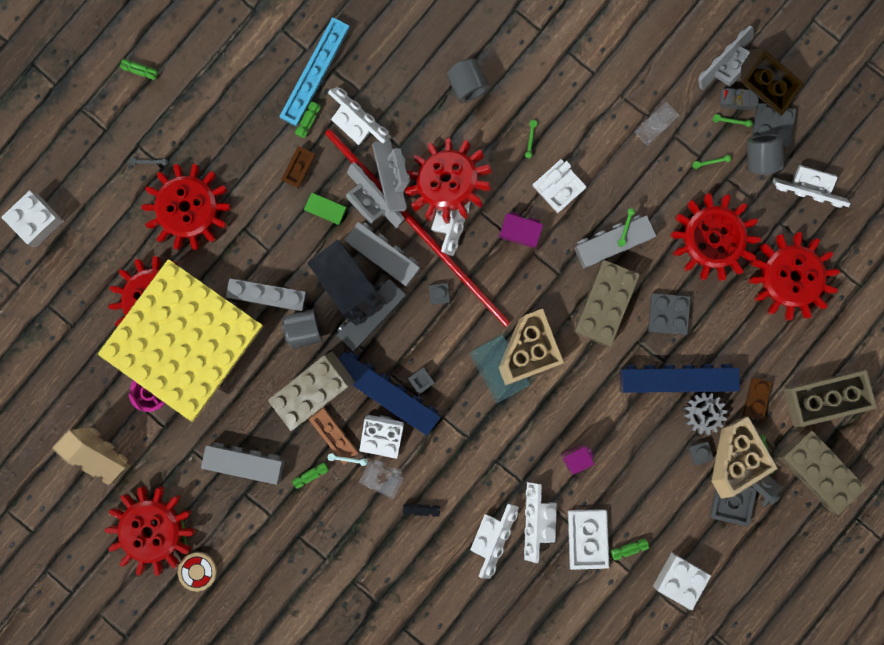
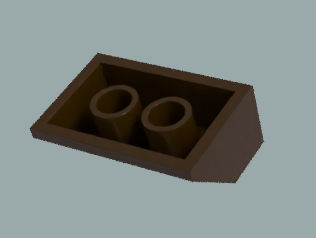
M752 49L741 65L740 82L780 116H783L804 85L799 78L766 49Z

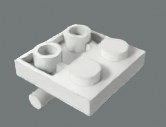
M559 160L532 185L557 213L586 189L583 182L570 169L571 165L567 161L564 163L562 160Z
M367 414L364 420L360 451L397 459L405 422L393 420L392 417L380 415L378 417Z

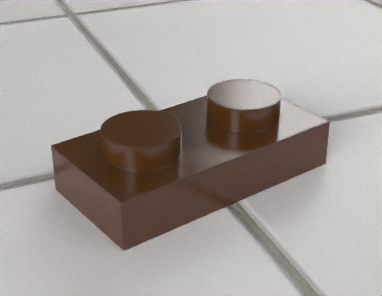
M298 146L281 180L299 189L316 155Z
M751 378L743 415L764 419L772 382Z

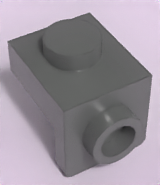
M769 475L751 485L765 498V501L762 503L764 507L770 503L774 505L781 498L779 494L783 487Z

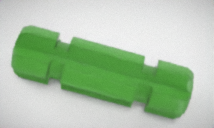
M122 59L120 67L125 71H131V73L143 77L147 76L152 80L157 78L158 71L154 68H148L145 65L130 62L127 59Z
M315 102L309 104V110H306L299 123L301 126H298L295 131L296 135L301 138L306 137L307 129H310L316 118L315 114H318L321 108L320 105Z
M325 462L321 463L317 468L314 467L302 474L301 477L298 476L293 479V485L296 489L304 486V483L307 484L320 477V474L327 473L329 471L328 466Z
M641 539L637 543L632 542L621 546L620 549H612L611 554L614 560H619L622 556L627 557L639 553V550L649 549V544L646 539Z

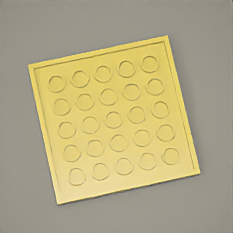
M168 259L99 351L98 355L191 422H194L262 329L263 325Z

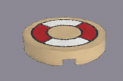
M194 552L182 559L178 567V577L185 588L198 592L207 589L213 584L218 570L214 559L204 552Z

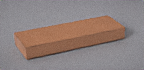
M325 407L309 419L336 456L354 458L359 454V451Z

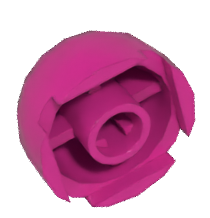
M134 380L132 381L129 398L137 409L145 412H154L166 404Z

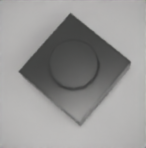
M448 283L429 285L431 305L450 303Z
M424 368L408 378L418 394L434 384V381Z
M708 441L688 446L695 466L714 460Z

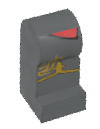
M723 89L720 91V107L752 111L758 106V96L751 90Z

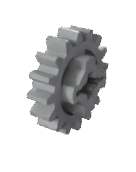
M701 393L700 398L698 395H694V401H687L690 406L684 407L688 411L687 414H684V417L689 418L686 424H692L691 430L695 431L698 428V434H702L705 431L706 435H710V430L714 433L718 432L717 426L723 428L721 421L727 420L723 417V414L727 413V411L722 410L725 403H718L719 397L713 399V394L709 393L706 397L705 393ZM704 401L701 406L695 407L698 403ZM706 411L709 413L708 417L702 415V412ZM693 414H695V416L697 417V422L695 421ZM715 420L712 425L708 426L709 422Z

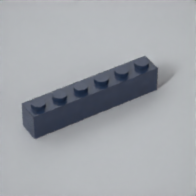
M352 351L349 354L344 352L341 355L339 361L356 382L352 386L428 436L440 418L438 415L439 411L431 405L426 407L422 404L423 400L415 394L412 397L408 395L405 387L399 383L395 386L390 382L391 378L386 374L381 373L379 375L374 371V366L368 362L363 364L358 361L360 357Z
M713 364L702 365V368L694 369V365H682V369H675V365H663V369H656V365H644V369H636V366H625V370H619L620 393L740 391L739 368H733V364H721V368H713Z

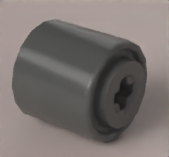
M476 59L462 60L453 65L447 72L446 76L460 103L475 100L490 89V85Z
M764 134L753 136L746 140L749 172L758 175H768L784 168L783 137L781 135Z
M315 309L283 317V332L286 342L290 345L291 349L323 342L322 331Z

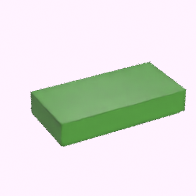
M312 192L304 208L306 212L337 225H340L347 209L345 206Z

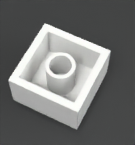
M28 191L2 216L3 220L27 245L38 247L64 222L38 194L32 191Z
M671 552L653 587L660 593L693 610L711 576Z

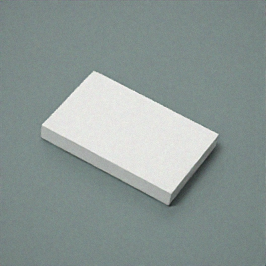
M607 509L568 510L570 569L609 568Z

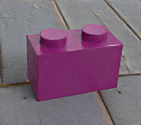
M515 212L506 213L499 238L535 249L543 224L539 223L540 220L531 217L527 220L521 218L522 215Z
M582 444L560 454L568 471L573 475L595 465L593 462L595 456L592 450Z

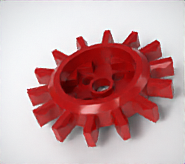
M446 138L445 151L437 152L436 147L429 143L428 149L432 156L427 160L416 154L413 157L416 163L421 166L419 172L406 171L409 174L410 180H417V185L407 187L404 191L407 196L420 193L421 196L411 206L415 211H418L425 204H428L429 208L425 213L428 221H432L437 210L443 211L442 218L446 224H450L451 211L457 209L460 215L467 219L468 212L464 207L467 203L471 201L478 207L483 206L481 199L475 195L477 189L491 191L489 182L479 181V176L492 173L489 164L475 167V164L485 156L479 149L471 157H468L467 153L471 146L467 140H464L459 151L453 150L454 146L450 138ZM451 175L450 181L442 182L443 176ZM438 183L436 187H432L433 184ZM452 184H457L455 188H451Z
M174 164L176 178L169 181L165 174L158 172L157 176L164 184L159 191L153 187L146 186L145 188L150 195L156 196L155 204L141 205V209L144 211H155L156 218L145 223V226L148 229H153L158 225L164 228L156 239L160 243H164L169 235L173 234L175 235L173 249L180 251L183 239L190 238L192 249L197 251L199 250L198 236L204 234L207 240L213 243L216 241L215 236L209 230L213 224L220 228H227L228 225L223 220L217 219L218 211L231 210V205L227 203L218 204L216 197L225 194L228 190L225 186H219L214 190L209 187L217 176L212 171L201 181L198 179L200 166L197 164L192 165L190 176H183L181 166ZM184 190V195L179 196V191ZM196 200H200L199 206H195ZM187 201L190 203V209L183 212L180 206L183 202ZM170 206L174 207L173 212L168 211ZM186 216H190L189 222L184 221Z
M711 193L704 195L706 208L700 210L697 204L691 200L687 203V206L693 213V216L690 219L682 214L675 216L674 219L684 224L685 229L684 232L674 231L670 233V238L683 239L684 247L676 249L673 252V256H681L684 253L689 255L691 260L685 264L683 268L685 272L693 269L697 263L702 266L700 280H706L709 276L710 268L717 270V277L720 282L726 280L725 266L730 265L737 275L744 272L737 260L740 256L748 261L755 260L756 256L746 251L745 247L747 243L755 244L761 242V238L747 236L746 228L754 226L758 223V220L756 218L749 219L746 222L742 221L739 216L747 207L745 203L739 205L735 211L728 209L730 195H724L721 199V205L714 206ZM703 224L707 225V231L702 229ZM721 228L726 229V234L721 233ZM711 233L718 235L717 243L710 242L709 235ZM700 243L705 245L704 250L699 248ZM719 246L723 248V253L718 252Z
M801 232L794 234L792 246H787L783 234L777 235L775 239L779 250L773 251L766 243L762 244L759 248L767 255V260L765 262L759 259L750 261V265L762 269L761 277H752L748 279V283H762L764 291L757 294L754 300L761 301L769 296L773 303L769 306L767 313L772 315L777 312L780 305L786 307L785 320L787 321L793 320L795 307H800L804 319L811 318L812 314L808 304L814 302L821 310L826 309L828 305L820 298V294L822 291L828 294H834L838 291L834 286L825 284L826 276L833 277L840 274L838 269L825 270L823 264L824 261L829 260L834 254L831 251L823 253L819 257L814 252L820 243L818 238L813 239L807 248L801 246ZM796 259L801 261L799 266L795 263ZM781 271H784L786 273L785 277H781ZM792 271H797L800 274V279L797 282L791 279ZM808 274L813 276L812 281L808 280ZM793 286L798 288L796 293L792 290Z
M153 256L151 270L145 269L142 260L135 259L134 262L138 273L134 276H131L128 271L121 269L119 274L127 280L125 287L110 286L109 289L114 293L122 294L121 302L108 305V308L116 311L123 309L126 316L138 300L135 298L136 293L139 292L142 295L160 271V257ZM125 316L115 322L116 327L119 326Z
M142 486L137 488L139 502L135 503L131 496L126 493L120 498L128 509L125 512L115 507L110 509L109 514L120 521L118 526L111 525L105 528V533H117L119 542L113 543L108 550L109 552L116 551L122 547L127 553L119 564L121 567L130 563L132 558L137 560L136 575L140 576L146 570V564L152 563L155 576H159L163 573L161 560L165 558L174 569L180 562L173 552L178 550L187 555L191 551V547L180 541L182 536L188 537L195 534L196 529L182 528L181 520L187 519L192 514V511H183L181 514L175 511L174 507L181 499L179 495L171 498L169 503L162 501L164 487L160 486L154 493V499H148L146 487ZM153 519L158 521V525L153 524ZM134 521H138L139 527L134 525ZM145 527L152 529L153 535L151 537H147L144 534ZM155 539H159V545L155 543ZM136 540L141 542V546L136 544Z

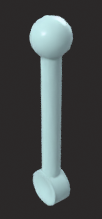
M334 453L328 455L329 461L335 459L360 463L362 466H366L368 463L365 458L361 460L335 456Z

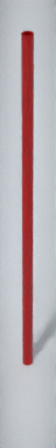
M331 129L327 130L325 135L351 163H356L357 166L363 169L365 175L376 184L377 188L384 195L379 180ZM407 210L400 211L406 222L506 327L510 323L506 316L450 256L441 251L442 248Z

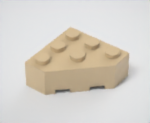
M543 309L524 315L519 319L498 367L505 385L564 363Z
M749 417L735 420L721 429L712 483L721 498H728L737 495L777 469Z
M88 427L69 430L53 447L66 462L71 465L83 466L81 468L82 471L93 477H103L102 481L108 485L116 483L131 467L127 463L128 459L122 454H117L113 450L114 446L110 442L104 441L100 437L101 434L95 428Z

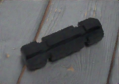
M405 503L403 504V515H411L412 513L414 514L413 516H429L430 514L432 517H439L440 506L432 505V507H429L430 505L414 504V506H411V504Z

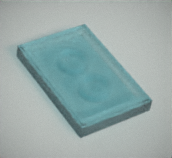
M503 335L469 353L496 403L530 386L527 378L505 385L498 368L508 346Z

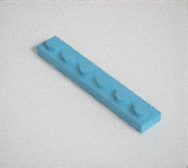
M332 17L279 116L281 119L296 127L298 126L350 29L349 25Z

